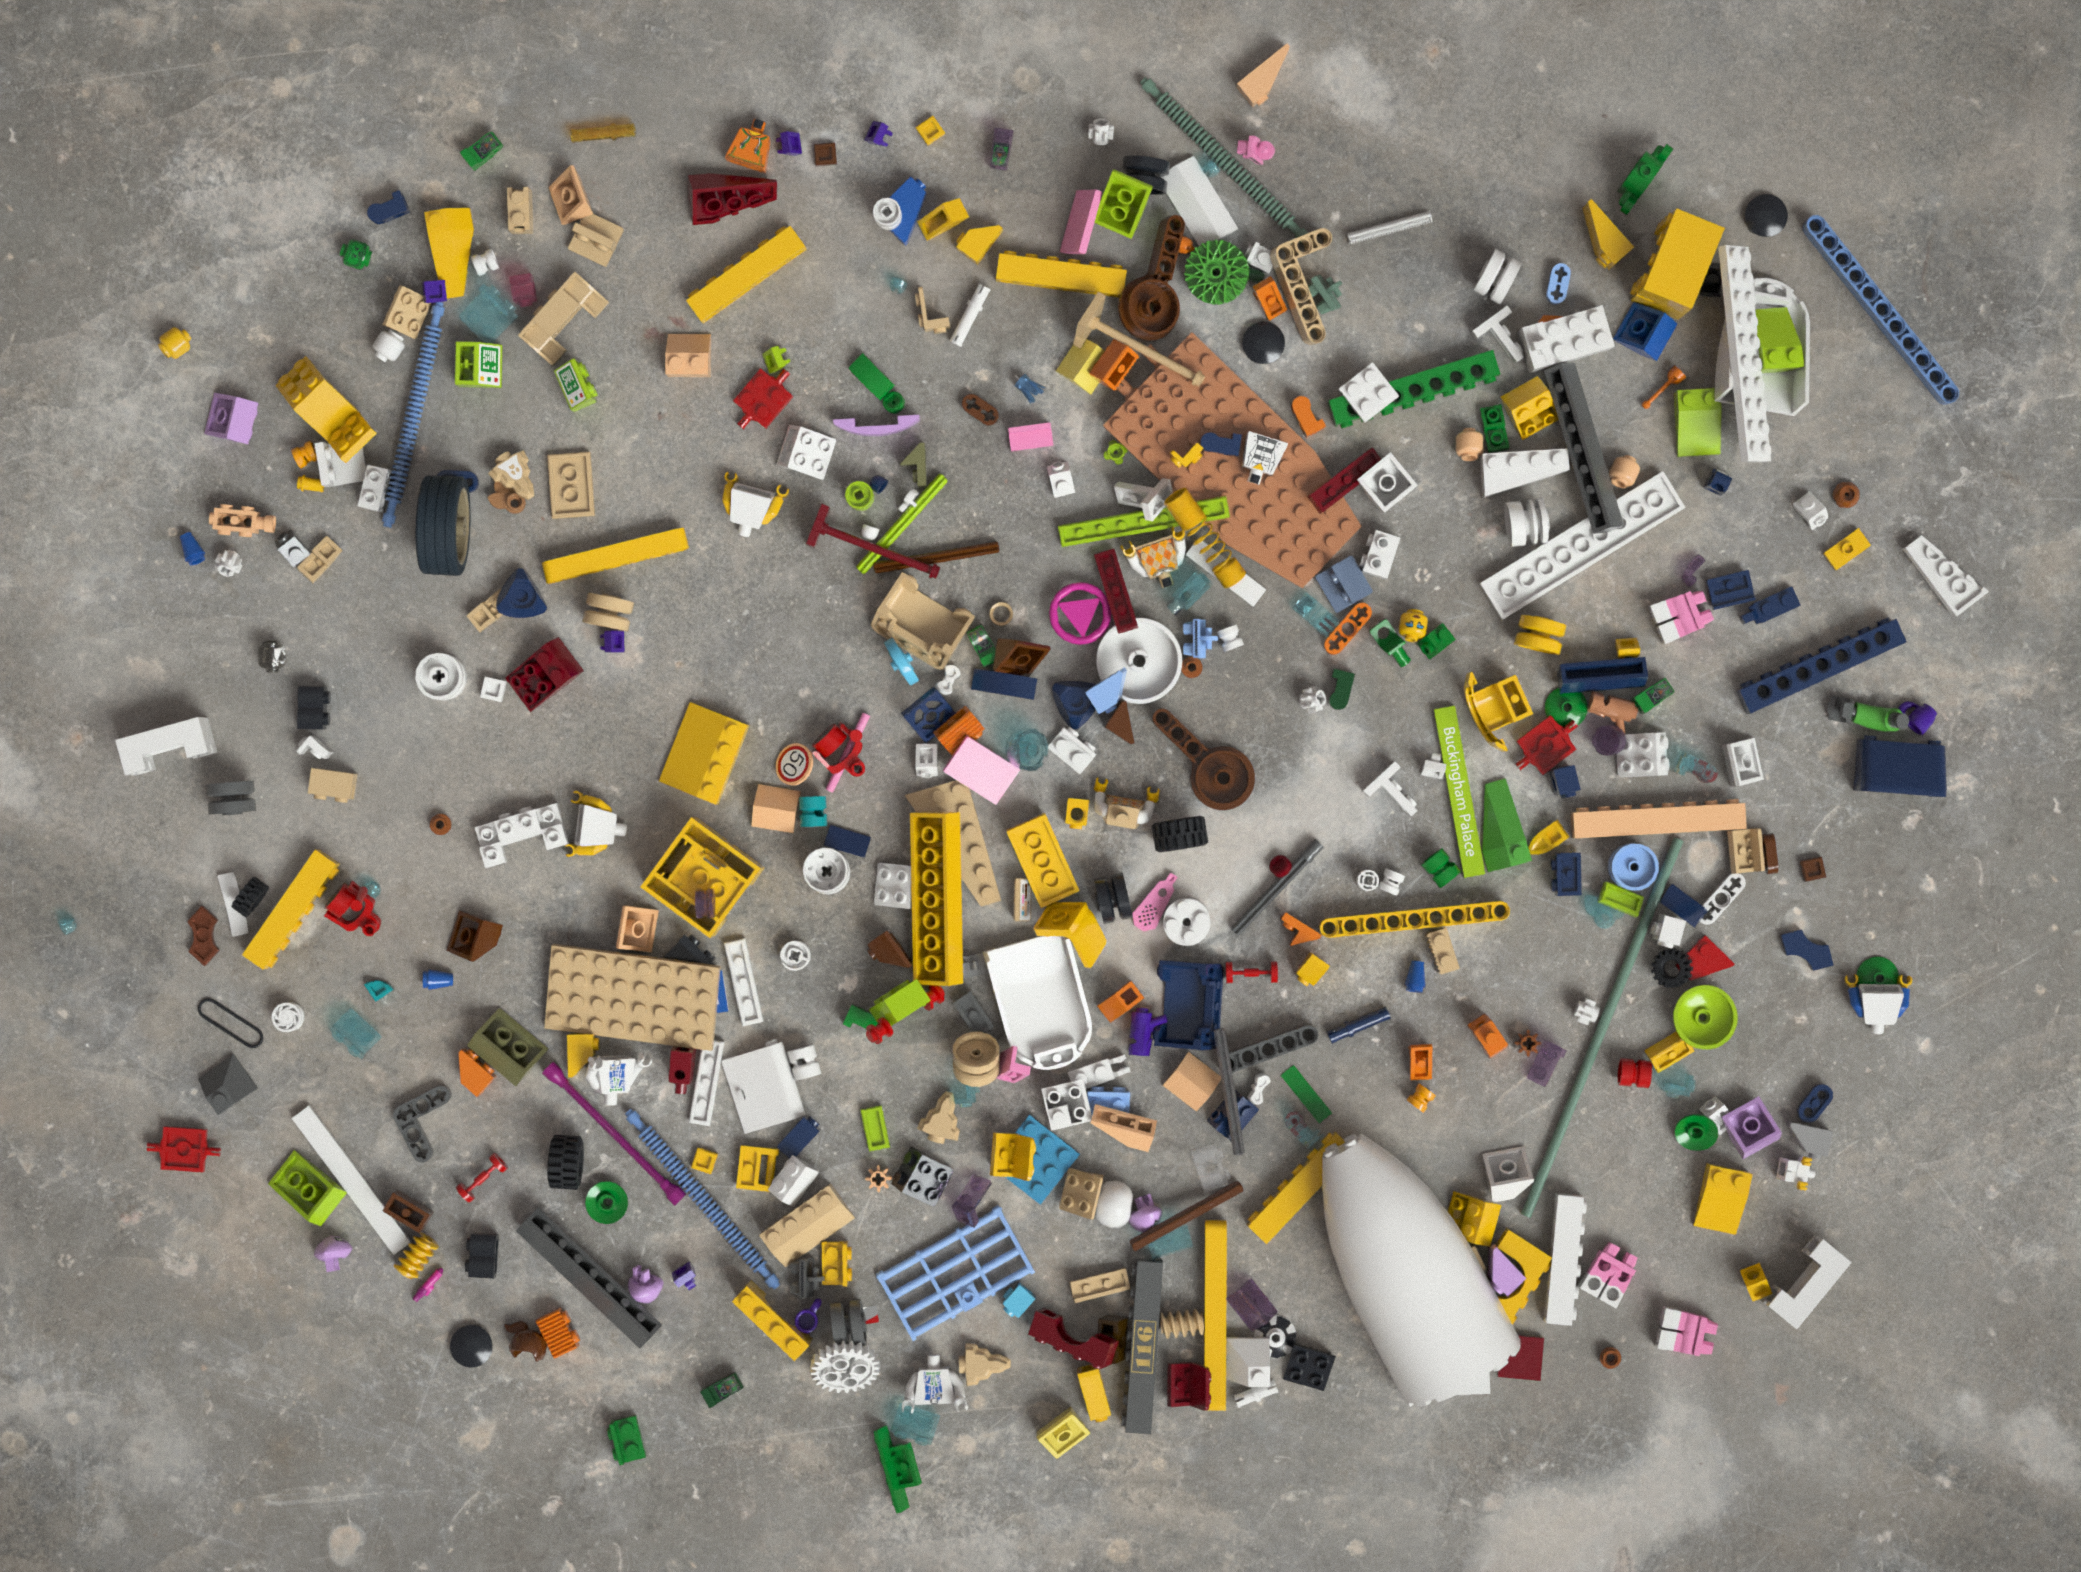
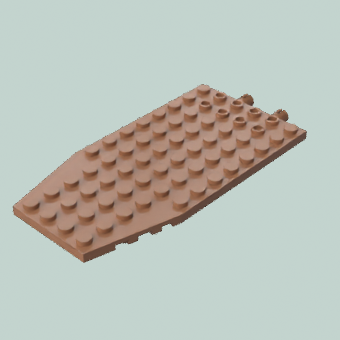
M1192 332L1167 358L1195 373L1201 371L1205 378L1199 387L1191 385L1192 380L1145 356L1155 366V371L1135 389L1125 379L1121 380L1123 386L1119 384V387H1116V389L1125 397V402L1102 426L1159 481L1162 478L1170 479L1173 493L1181 488H1187L1195 501L1226 495L1230 518L1205 522L1213 524L1212 532L1219 533V539L1224 541L1225 545L1275 572L1298 587L1303 588L1362 527L1344 497L1321 514L1318 513L1307 496L1331 479L1330 474L1316 452ZM1151 344L1148 346L1149 348L1158 352ZM1248 431L1288 443L1273 475L1263 473L1260 485L1248 482L1251 469L1242 467L1245 438ZM1208 432L1215 433L1218 437L1231 439V434L1233 433L1242 435L1239 455L1237 457L1202 450L1200 453L1203 456L1195 464L1191 462L1186 468L1182 466L1178 468L1170 461L1172 456L1169 453L1172 450L1183 458L1195 443L1199 444L1201 436Z

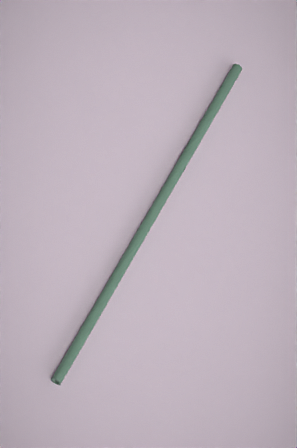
M1674 837L1524 1204L1521 1214L1531 1218L1676 862L1684 842Z

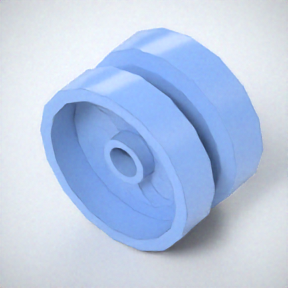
M1626 843L1621 845L1611 853L1608 860V873L1611 880L1617 886L1626 890H1642L1649 887L1655 881L1659 872V862L1655 853L1649 847L1642 844ZM1632 863L1637 865L1636 870H1631L1630 866Z

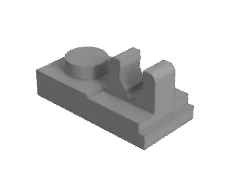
M983 953L963 956V978L988 974Z

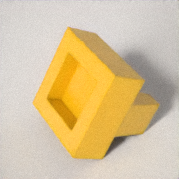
M1637 638L1615 639L1618 659H1624L1626 656H1631V658H1638L1640 656V646Z

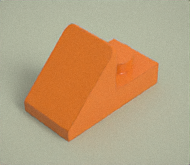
M1271 276L1253 286V295L1269 321L1287 311L1277 285Z
M1286 912L1280 918L1284 921L1282 924L1284 927L1292 932L1294 929L1298 930L1290 942V946L1317 940L1322 936Z
M1432 1044L1410 1045L1408 1047L1410 1080L1432 1079Z

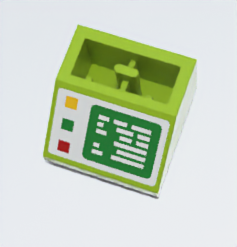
M456 342L455 385L470 388H502L503 345L482 342Z
M574 358L554 370L571 411L576 412L597 402L595 397L598 396L595 386L590 381L588 382L586 378L590 375L585 364L578 362Z

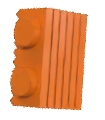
M1113 339L1098 362L1094 364L1089 374L1102 385L1116 390L1121 380H1124L1126 373H1129L1131 366H1134L1136 359H1139V355L1129 346Z
M964 706L941 725L940 728H937L933 734L947 751L953 755L966 735L977 740L982 736V731L985 728L967 706Z
M561 1307L535 1320L554 1359L579 1346V1334L575 1329H571L569 1325L571 1318L566 1310L563 1311Z

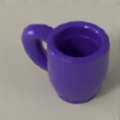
M1909 701L1901 703L1898 709L1906 714L1907 709L1911 707L1916 708L1908 716V727L1916 734L1924 735L1934 723L1937 715L1936 711L1925 703L1921 706Z
M820 1298L814 1300L810 1309L804 1308L796 1314L795 1326L800 1332L810 1333L817 1327L818 1316L816 1311L822 1304Z

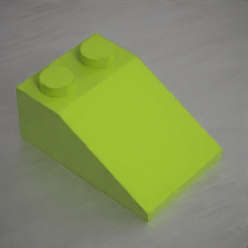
M1113 169L1100 201L1094 223L1132 239L1144 213L1153 186Z
M1787 307L1755 309L1758 319L1757 337L1760 340L1758 350L1759 358L1762 360V374L1790 372L1804 367L1802 345Z
M1715 388L1677 390L1674 392L1677 457L1720 455L1721 402L1715 401Z
M295 1150L268 1183L300 1215L318 1226H322L347 1194L332 1178Z

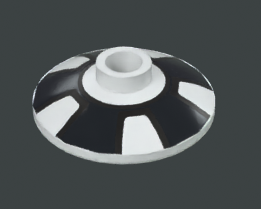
M1272 1315L1262 1319L1254 1331V1337H1269L1270 1358H1281L1288 1355L1293 1344H1296V1330L1293 1324L1282 1316ZM1274 1334L1280 1336V1339L1277 1342H1274L1272 1340V1336Z

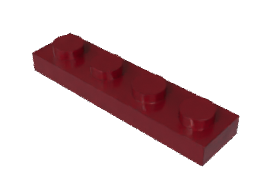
M1373 447L1368 449L1307 496L1319 514L1323 513L1358 486L1359 482L1357 479L1382 459Z
M1115 549L1094 554L1118 634L1139 628Z

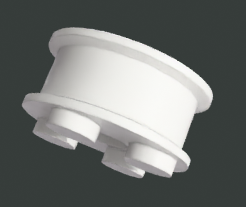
M1181 898L1172 902L1166 909L1163 917L1165 933L1173 942L1179 945L1191 946L1199 943L1206 937L1210 928L1208 910L1201 902L1193 898ZM1184 918H1189L1191 923L1184 925L1182 921Z

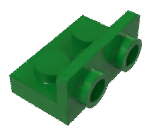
M637 1415L611 1421L607 1428L609 1440H613L615 1447L612 1449L613 1458L615 1461H618L619 1466L624 1465L626 1462L646 1458L647 1455Z

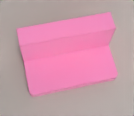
M1051 423L1008 428L1011 452L1053 446Z
M1012 1046L999 1054L1000 1066L996 1079L1016 1083L1030 1075V1066L1015 1063L1017 1046Z

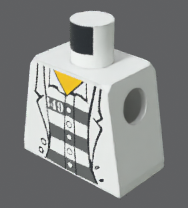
M1248 431L1246 433L1242 467L1251 469L1247 481L1260 485L1263 473L1273 475L1288 443Z

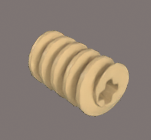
M1186 1309L1184 1316H1182L1180 1311L1177 1310L1175 1317H1173L1171 1311H1168L1167 1318L1160 1312L1161 1335L1164 1333L1167 1339L1170 1338L1171 1332H1173L1175 1338H1178L1180 1331L1184 1337L1187 1336L1188 1331H1190L1192 1336H1195L1196 1330L1199 1331L1200 1335H1204L1202 1311L1199 1314L1197 1309H1194L1192 1315H1190L1188 1309Z

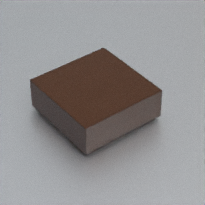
M835 142L814 144L816 167L837 165Z
M1822 856L1800 861L1804 882L1826 878Z

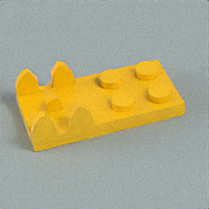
M1045 813L1006 829L1040 908L1080 891Z

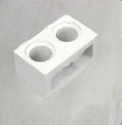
M367 465L358 507L383 513L386 503L385 497H387L386 492H388L387 488L390 486L388 483L391 481L390 476H392L391 470Z

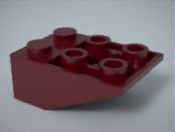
M557 637L545 643L505 679L528 710L532 712L571 683L584 670L561 639Z

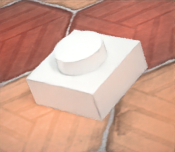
M485 677L480 697L502 702L507 682Z

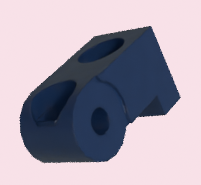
M400 190L392 193L394 199L382 204L375 203L370 205L367 210L369 219L375 224L380 225L411 213Z
M1208 432L1201 436L1199 445L1206 452L1237 457L1239 455L1242 435L1233 433L1231 434V439L1218 437L1215 433Z
M1713 468L1703 488L1722 496L1727 491L1733 476Z

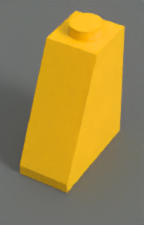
M1091 1365L1078 1367L1077 1375L1090 1421L1102 1422L1108 1420V1416H1111V1410L1100 1369L1094 1368Z

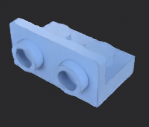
M1093 1086L1091 1090H1087L1091 1114H1093L1095 1104L1129 1113L1130 1091H1126V1087H1113V1091L1104 1090V1087Z

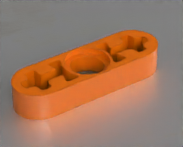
M1358 603L1326 638L1324 649L1327 653L1331 655L1340 653L1370 619L1372 610L1368 604ZM1365 607L1367 609L1365 612L1367 617L1362 616L1358 619L1357 622L1361 623L1358 627L1356 622L1349 619V617L1352 615L1355 618L1358 615L1357 608L1362 609ZM1344 623H1351L1353 625L1354 631L1351 635H1345L1342 632V625ZM1338 631L1340 636L1347 640L1345 643L1342 639L1339 641V643L1337 644L1339 647L1338 650H1330V644L1328 642L1329 640L1335 641L1338 638V636L1335 635V633Z

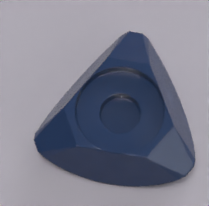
M518 568L503 585L497 598L496 609L499 613L508 617L528 618L543 614L547 610V605L527 572L523 568Z
M1061 681L1053 685L1052 693L1056 706L1064 721L1072 729L1082 727L1096 709L1085 692L1096 684L1083 681Z

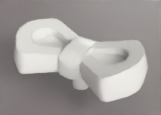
M912 489L906 495L904 502L898 507L901 512H904L910 505L914 508L917 506L913 500L919 494L918 491Z
M954 665L945 666V676L942 681L936 684L937 690L943 695L952 693V685L961 674Z
M1259 1073L1254 1077V1084L1251 1085L1252 1091L1247 1096L1253 1105L1263 1103L1262 1091L1270 1083V1078L1266 1074Z

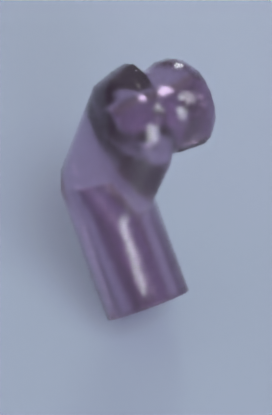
M1696 555L1687 564L1682 575V582H1685L1689 587L1697 581L1693 574L1705 563V559L1701 555Z

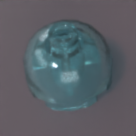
M1026 728L1019 729L1010 735L1006 743V756L1014 767L1024 771H1036L1044 764L1041 762L1044 756L1047 757L1048 743L1043 733H1039L1037 729Z

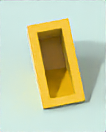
M958 198L942 203L917 221L926 240H930L956 227L969 218V215L962 201Z
M997 225L969 229L967 233L963 232L958 237L956 248L978 265L1003 232V228Z
M1310 952L1295 972L1299 975L1297 980L1305 986H1308L1309 983L1314 986L1330 966Z
M570 1033L567 1035L568 1078L576 1076L588 1063V1058L594 1057L596 1051H599V1038H595L594 1034Z

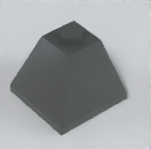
M234 1054L198 1078L205 1098L217 1115L225 1113L258 1089Z

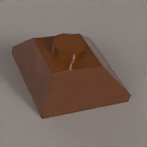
M459 910L446 951L474 962L497 946L503 925Z
M890 929L867 944L869 946L867 952L873 960L878 959L879 962L905 968L913 965L912 960Z

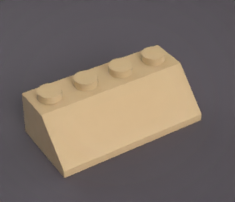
M830 1183L766 1228L759 1236L771 1253L786 1268L791 1262L800 1258L852 1221L855 1216Z

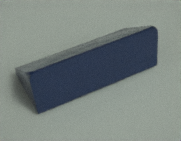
M830 825L823 846L865 858L871 837Z
M1674 884L1670 885L1660 901L1661 904L1694 928L1707 913L1705 907Z

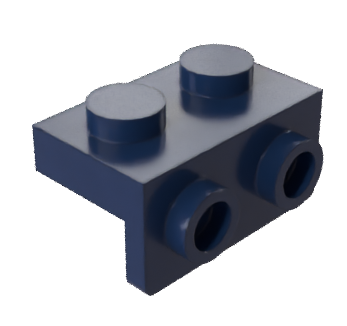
M1554 853V857L1551 858L1550 862L1551 870H1554L1555 879H1551V891L1555 892V896H1581V853Z
M1235 1089L1241 1130H1243L1259 1109ZM1224 1099L1218 1108L1211 1113L1207 1122L1231 1141Z

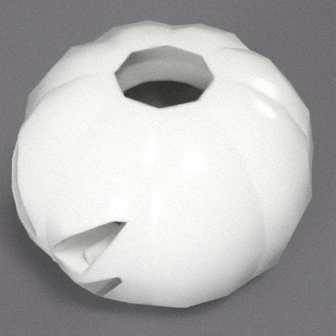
M1117 1180L1107 1181L1101 1186L1096 1208V1219L1103 1226L1120 1228L1127 1224L1131 1216L1133 1194L1130 1187Z

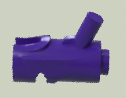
M1136 1008V1012H1132L1129 1037L1134 1038L1137 1042L1129 1044L1128 1055L1150 1056L1153 1041L1151 1032L1154 1031L1155 1026L1168 1022L1166 1014L1152 1018V1013H1148V1008Z

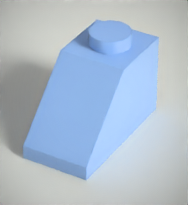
M1125 667L1085 692L1099 714L1104 711L1108 714L1117 708L1116 704L1121 700L1127 672Z

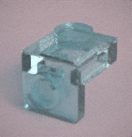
M1686 1074L1684 1086L1662 1082L1661 1090L1666 1092L1668 1097L1679 1098V1095L1689 1097L1690 1092L1693 1093L1695 1090L1696 1080H1693V1075Z
M966 1085L967 1097L955 1098V1104H959L960 1108L972 1107V1103L977 1101L976 1093H980V1087Z

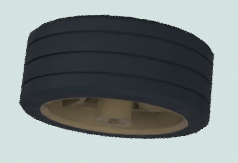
M427 475L421 482L416 509L415 538L418 566L423 574L459 576L465 569L470 543L471 508L468 484L464 477Z

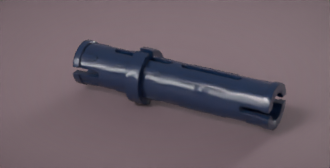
M1385 1006L1351 1022L1345 1021L1343 1025L1326 1032L1331 1044L1346 1037H1354V1034L1390 1020L1391 1017Z

